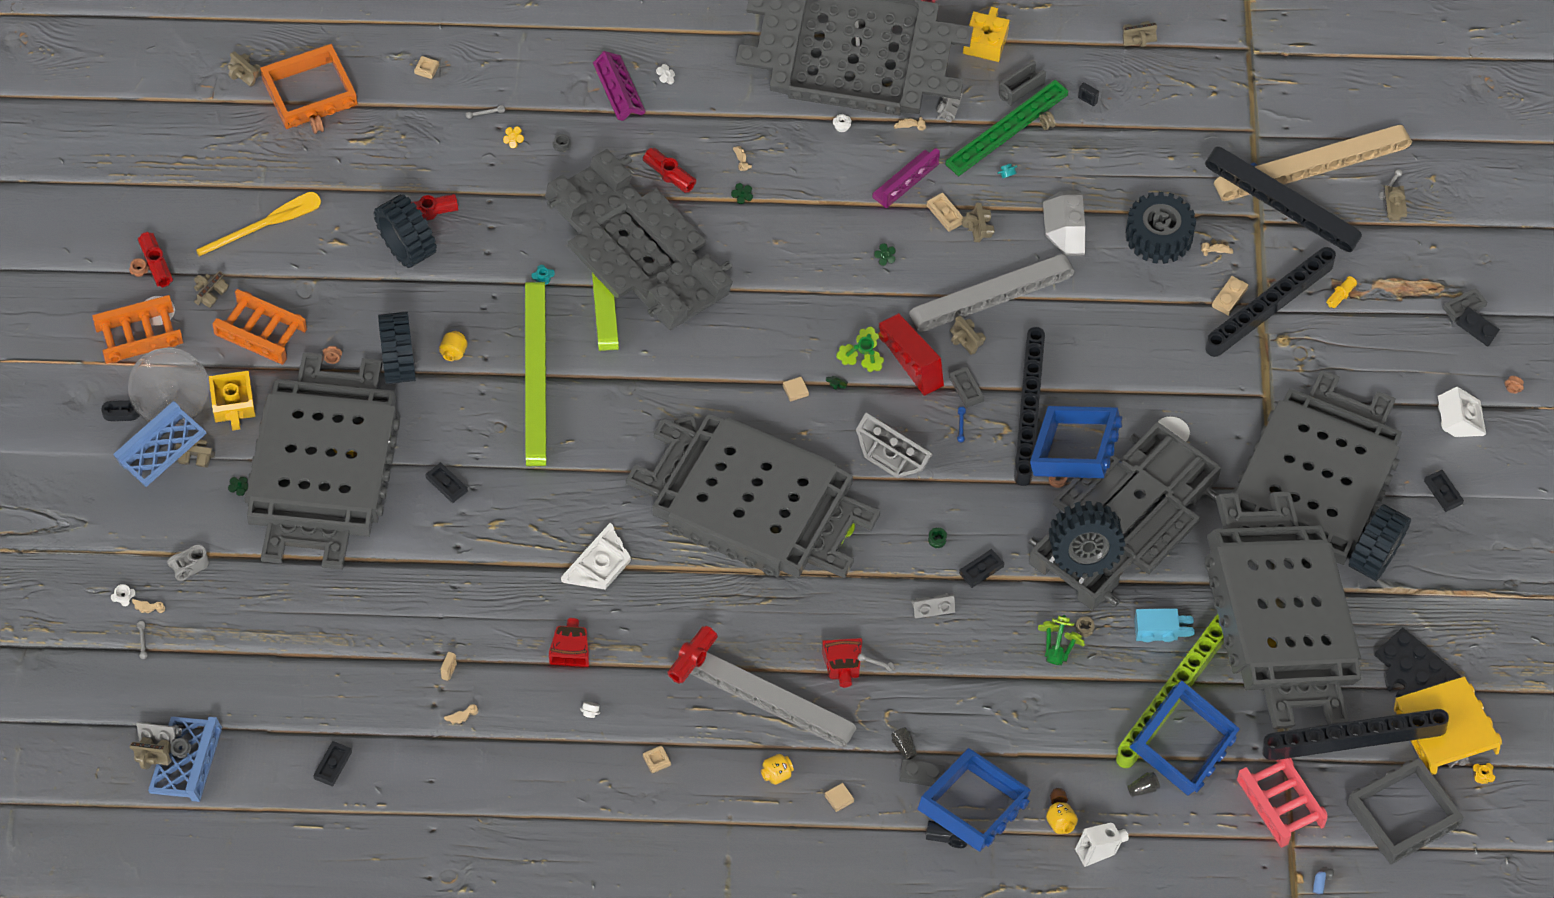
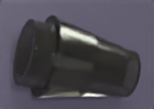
M906 727L900 728L891 734L893 738L891 741L905 759L910 760L917 756L911 732L907 731Z
M1147 772L1130 785H1127L1131 797L1156 792V789L1160 788V784L1154 772Z

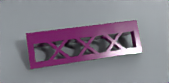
M603 51L593 62V65L617 119L624 121L631 113L643 115L646 111L621 55Z
M937 148L930 153L926 149L873 192L872 198L887 209L939 165L940 151Z

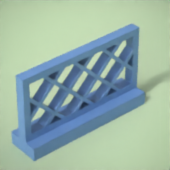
M173 401L113 455L124 469H127L147 487L207 433ZM182 418L185 419L183 426H176ZM188 430H198L194 436L187 437ZM175 431H183V437L174 438ZM170 432L169 439L160 440L165 433ZM174 443H182L178 450H172ZM168 444V451L159 452V445ZM155 445L154 452L145 453L148 448ZM167 456L165 462L157 464L158 457ZM144 458H153V463L151 465H144ZM136 459H140L139 466H130ZM143 470H151V474L144 479L142 477Z
M171 717L168 726L184 724L186 726L182 730L181 736H178L176 739L190 732L193 738L188 743L193 745L197 742L199 747L192 754L187 753V757L178 763L173 758L172 753H169L170 759H172L175 765L166 771L162 769L163 765L156 764L148 791L150 794L189 797L192 801L200 802L222 726L217 717H208V720ZM198 726H205L203 732L197 736L192 732ZM191 761L193 763L192 769L184 773L180 767ZM178 769L182 775L171 782L168 775ZM163 778H166L169 782L163 788H156L157 783ZM186 780L187 786L185 790H177L175 788L177 784Z

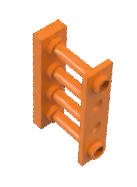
M236 289L235 295L238 304L227 320L215 319L213 322L214 334L283 365L287 360L284 347L296 329L302 332L307 331L305 318L261 300L247 291L243 292ZM245 307L255 310L243 328L233 325ZM262 314L272 318L261 335L256 336L250 333ZM279 322L289 325L278 343L274 344L267 340Z
M170 295L92 315L96 332L103 331L108 347L102 350L106 364L167 347H175L183 343L180 329L173 330L168 314L174 312ZM161 316L166 333L154 336L149 318ZM142 321L146 338L135 341L130 324ZM122 326L127 343L115 346L111 329Z

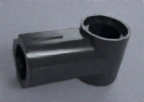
M928 820L926 840L945 842L951 847L960 849L967 846V843L935 821Z

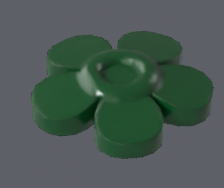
M738 183L735 186L736 190L731 192V196L737 198V203L744 204L745 200L749 202L753 199V195L750 194L752 187L749 185L744 187L743 184Z
M885 243L880 244V250L874 252V257L880 258L878 263L881 266H885L887 262L890 264L894 263L895 257L892 254H895L896 249L893 246L888 248Z
M837 376L826 377V381L833 386V389L837 390L838 386L843 389L847 388L848 382L846 380L840 379Z
M232 477L229 481L228 490L232 493L236 492L238 496H243L246 490H248V479L240 477L238 480L236 477Z

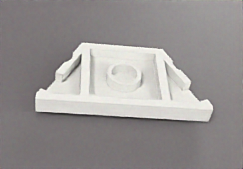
M611 523L607 525L562 575L561 581L563 583L606 590L630 563L631 557L627 550L624 549L623 543L615 533Z

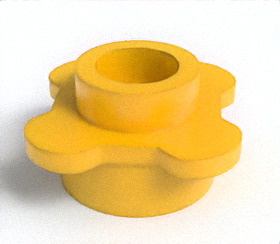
M1490 763L1486 765L1474 764V780L1481 784L1494 782L1493 765Z

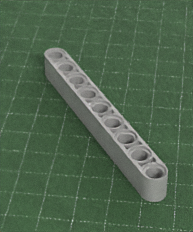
M1057 255L919 305L910 311L909 316L917 330L923 332L954 321L958 316L965 317L1067 280L1074 274V269L1066 255Z
M706 652L707 655L704 663L700 667H695L690 673L840 747H846L856 731V726L849 720Z

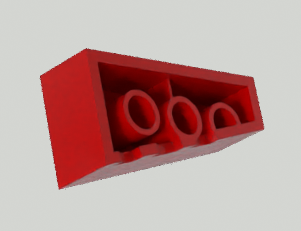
M899 313L879 323L880 332L878 335L880 340L887 345L924 396L944 386L941 357Z

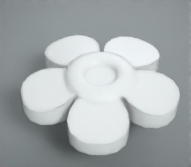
M666 64L656 69L657 74L661 75L659 79L662 83L666 81L668 84L674 83L673 77L675 73L673 70H669Z

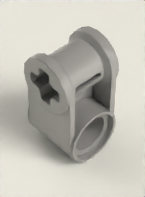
M194 545L170 557L167 564L174 570L177 581H183L191 575L206 569L209 565V559L203 546Z

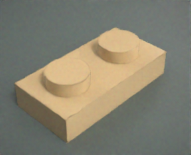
M943 193L927 201L926 206L948 232L962 225L961 221L964 217Z
M1231 276L1213 301L1212 307L1229 316L1247 291L1249 284Z

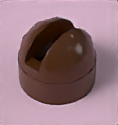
M1055 788L1051 791L1050 800L1052 805L1057 802H1068L1067 794L1062 788Z

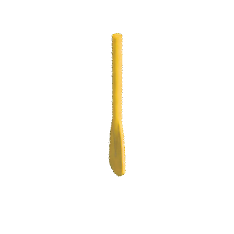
M307 192L274 210L266 218L196 249L197 254L200 257L265 226L289 221L319 208L321 203L320 197L314 192Z

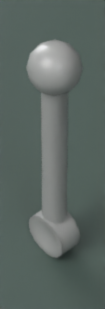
M500 105L497 108L489 110H483L473 113L468 111L466 113V118L471 119L473 116L493 112L503 113L505 111V107L503 105Z
M1400 169L1395 171V176L1388 186L1392 187L1396 179L1402 175ZM1384 192L1379 194L1381 200H1385Z
M143 621L137 623V628L140 630L141 653L139 656L141 659H146L148 656L147 652H145L144 629L146 626Z
M863 653L858 655L859 661L865 660L886 667L887 671H892L895 668L891 662L886 664L866 657Z

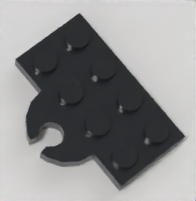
M1403 627L1382 645L1374 655L1389 668L1385 678L1388 691L1393 690L1396 683H1400L1405 687V689L1398 690L1395 697H1401L1462 677Z

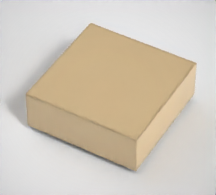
M421 56L414 72L416 75L433 79L439 67V61Z
M802 376L783 382V388L790 402L809 396Z
M448 652L441 666V678L443 680L449 681L455 670L457 662L454 653Z
M662 745L643 753V758L651 773L671 766V761Z
M843 783L825 792V797L835 812L854 803V798Z

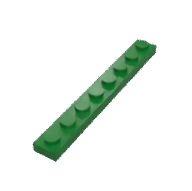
M1054 80L947 159L945 165L959 177L1036 120L1040 114H1044L1068 96V90Z

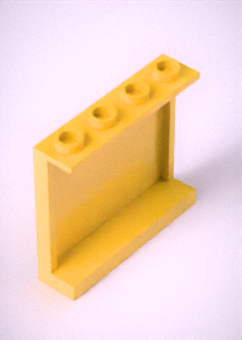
M1465 676L1395 699L1394 711L1396 715L1433 709H1442L1449 715L1448 726L1444 735L1411 740L1419 758L1432 775L1437 774L1438 766L1491 749H1493L1496 755L1499 754L1500 745L1502 744L1501 736L1493 729L1491 718L1486 716L1481 700H1477L1474 688L1471 683H1468Z

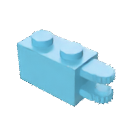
M1136 609L1134 618L1136 641L1172 642L1178 640V637H1191L1195 634V630L1192 627H1179L1192 625L1194 620L1192 616H1178V609Z

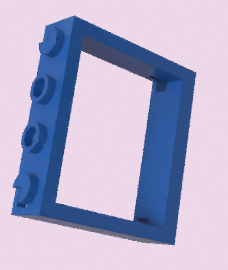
M1048 406L1030 460L1033 475L1042 477L1104 478L1107 468L1110 469V457L1114 455V444L1118 442L1119 428H1122V416L1119 415L1118 408ZM1058 423L1106 425L1097 458H1048Z
M1181 680L1171 689L1129 747L1188 796L1194 791L1197 793L1204 786V778L1209 777L1216 769L1214 764L1217 761L1220 762L1225 757L1227 752L1224 750L1227 746L1231 747L1237 738L1235 735L1240 728ZM1179 698L1223 734L1221 740L1191 781L1146 744Z
M968 748L921 796L917 810L980 852L985 846L989 847L993 843L997 833L1002 834L1007 823L1015 820L1020 809L1024 810L1030 802L1028 797L1031 789ZM967 769L1014 800L984 834L937 803V800Z

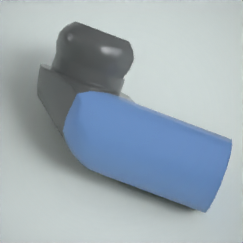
M1322 867L1315 875L1313 893H1324L1325 879H1333V869Z

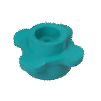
M1011 163L1000 167L1001 171L997 173L1001 174L1002 178L1017 174L1015 170L1017 165L1013 167Z
M539 265L537 271L532 273V279L536 280V282H545V285L550 283L551 277L555 275V272L552 269L545 268L544 265Z

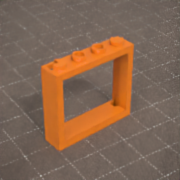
M332 44L260 68L262 80L286 129L309 122L310 117L316 118L319 115L321 118L357 105L356 92ZM332 62L347 92L287 112L274 82Z

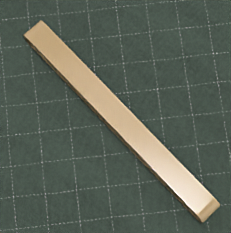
M1396 125L1258 165L1255 168L1284 185L1404 150L1411 145L1412 140L1403 125ZM1219 177L1214 181V186L1222 201H1229L1249 195V193L1223 177Z

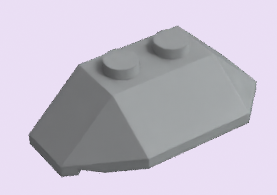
M1080 190L1059 191L1043 202L1045 236L1064 255L1085 256L1083 195Z
M867 412L856 428L864 458L896 478H902L923 471L933 455L932 452L919 442Z

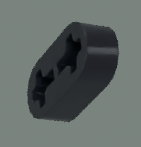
M133 400L107 401L101 408L103 418L107 421H133L138 419L141 414L139 404ZM130 408H134V410L132 411V413H129V412H128V411H130Z

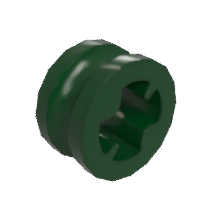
M933 528L930 530L928 542L932 547L941 548L946 544L947 533L944 529ZM941 536V539L934 540V537Z

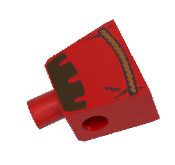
M569 618L567 619L566 626H558L556 628L549 650V665L589 667L586 628L579 627L578 619Z
M862 638L822 641V655L829 678L839 679L840 687H850L852 685L851 678L859 677L860 661L858 660V655L861 654Z

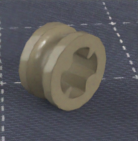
M1050 111L1046 112L1045 115H1039L1040 124L1044 130H1048L1049 127H1055V119Z
M1089 617L1079 618L1076 622V632L1083 637L1093 634L1094 621ZM1082 624H1084L1085 626L1089 625V629H1081Z

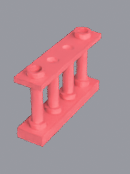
M1291 758L1276 760V764L1255 774L1250 773L1247 767L1239 770L1237 777L1238 783L1281 848L1289 844L1291 832L1314 821L1317 822L1320 828H1324L1328 818L1324 807H1320L1294 768ZM1281 770L1288 778L1287 781L1266 791L1261 790L1258 785V781ZM1292 787L1300 796L1277 808L1272 807L1269 802V798ZM1303 804L1306 805L1311 813L1288 825L1284 824L1280 819V815Z

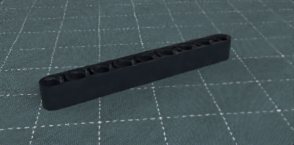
M1215 147L1205 161L1206 167L1346 252H1352L1362 237L1361 232L1357 228L1222 147Z
M1330 247L1321 248L1213 330L1207 338L1206 353L1212 357L1220 356L1333 269L1336 252Z
M1040 327L1030 328L1026 339L1014 481L1020 486L1029 485L1033 477L1030 460L1036 445L1045 332Z
M1433 709L1270 733L1264 738L1262 754L1268 760H1280L1438 737L1446 733L1449 715L1442 709Z

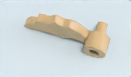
M922 117L919 118L918 122L914 119H904L896 123L894 129L916 126L918 130H925L926 123Z
M741 146L733 147L738 160H740L739 170L747 171L751 169L752 165H748L746 162L744 149Z
M1209 243L1201 244V251L1204 253V256H1207L1208 252L1233 254V249L1224 244L1212 246Z
M132 600L135 609L140 610L141 613H150L155 609L158 613H163L166 609L162 602L149 604L148 601Z
M471 704L465 711H458L452 715L445 716L444 720L450 721L452 724H461L466 722L470 714L476 715L478 708L475 704Z

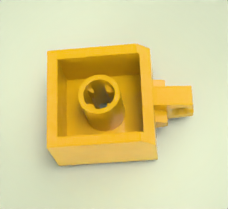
M995 7L990 8L988 15L973 11L969 26L973 27L970 47L963 46V54L999 62L1008 36L1010 20L997 17L998 8Z
M249 371L209 376L215 423L231 420L232 431L240 430L239 419L255 417Z

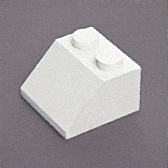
M1455 387L1438 396V409L1442 419L1441 426L1445 432L1454 437L1486 435L1480 400L1459 387Z

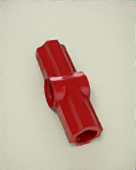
M656 148L648 149L643 156V161L661 174L663 181L673 183L684 193H689L696 184V179L679 167L676 159L667 158Z
M455 194L435 198L431 195H425L419 201L414 202L426 220H432L438 214L458 211Z
M142 233L137 239L156 285L162 288L169 286L173 278L154 233Z
M702 626L690 643L686 642L682 645L678 659L667 672L668 676L678 684L683 683L695 667H700L704 663L707 655L706 652L718 638L717 633L709 626Z

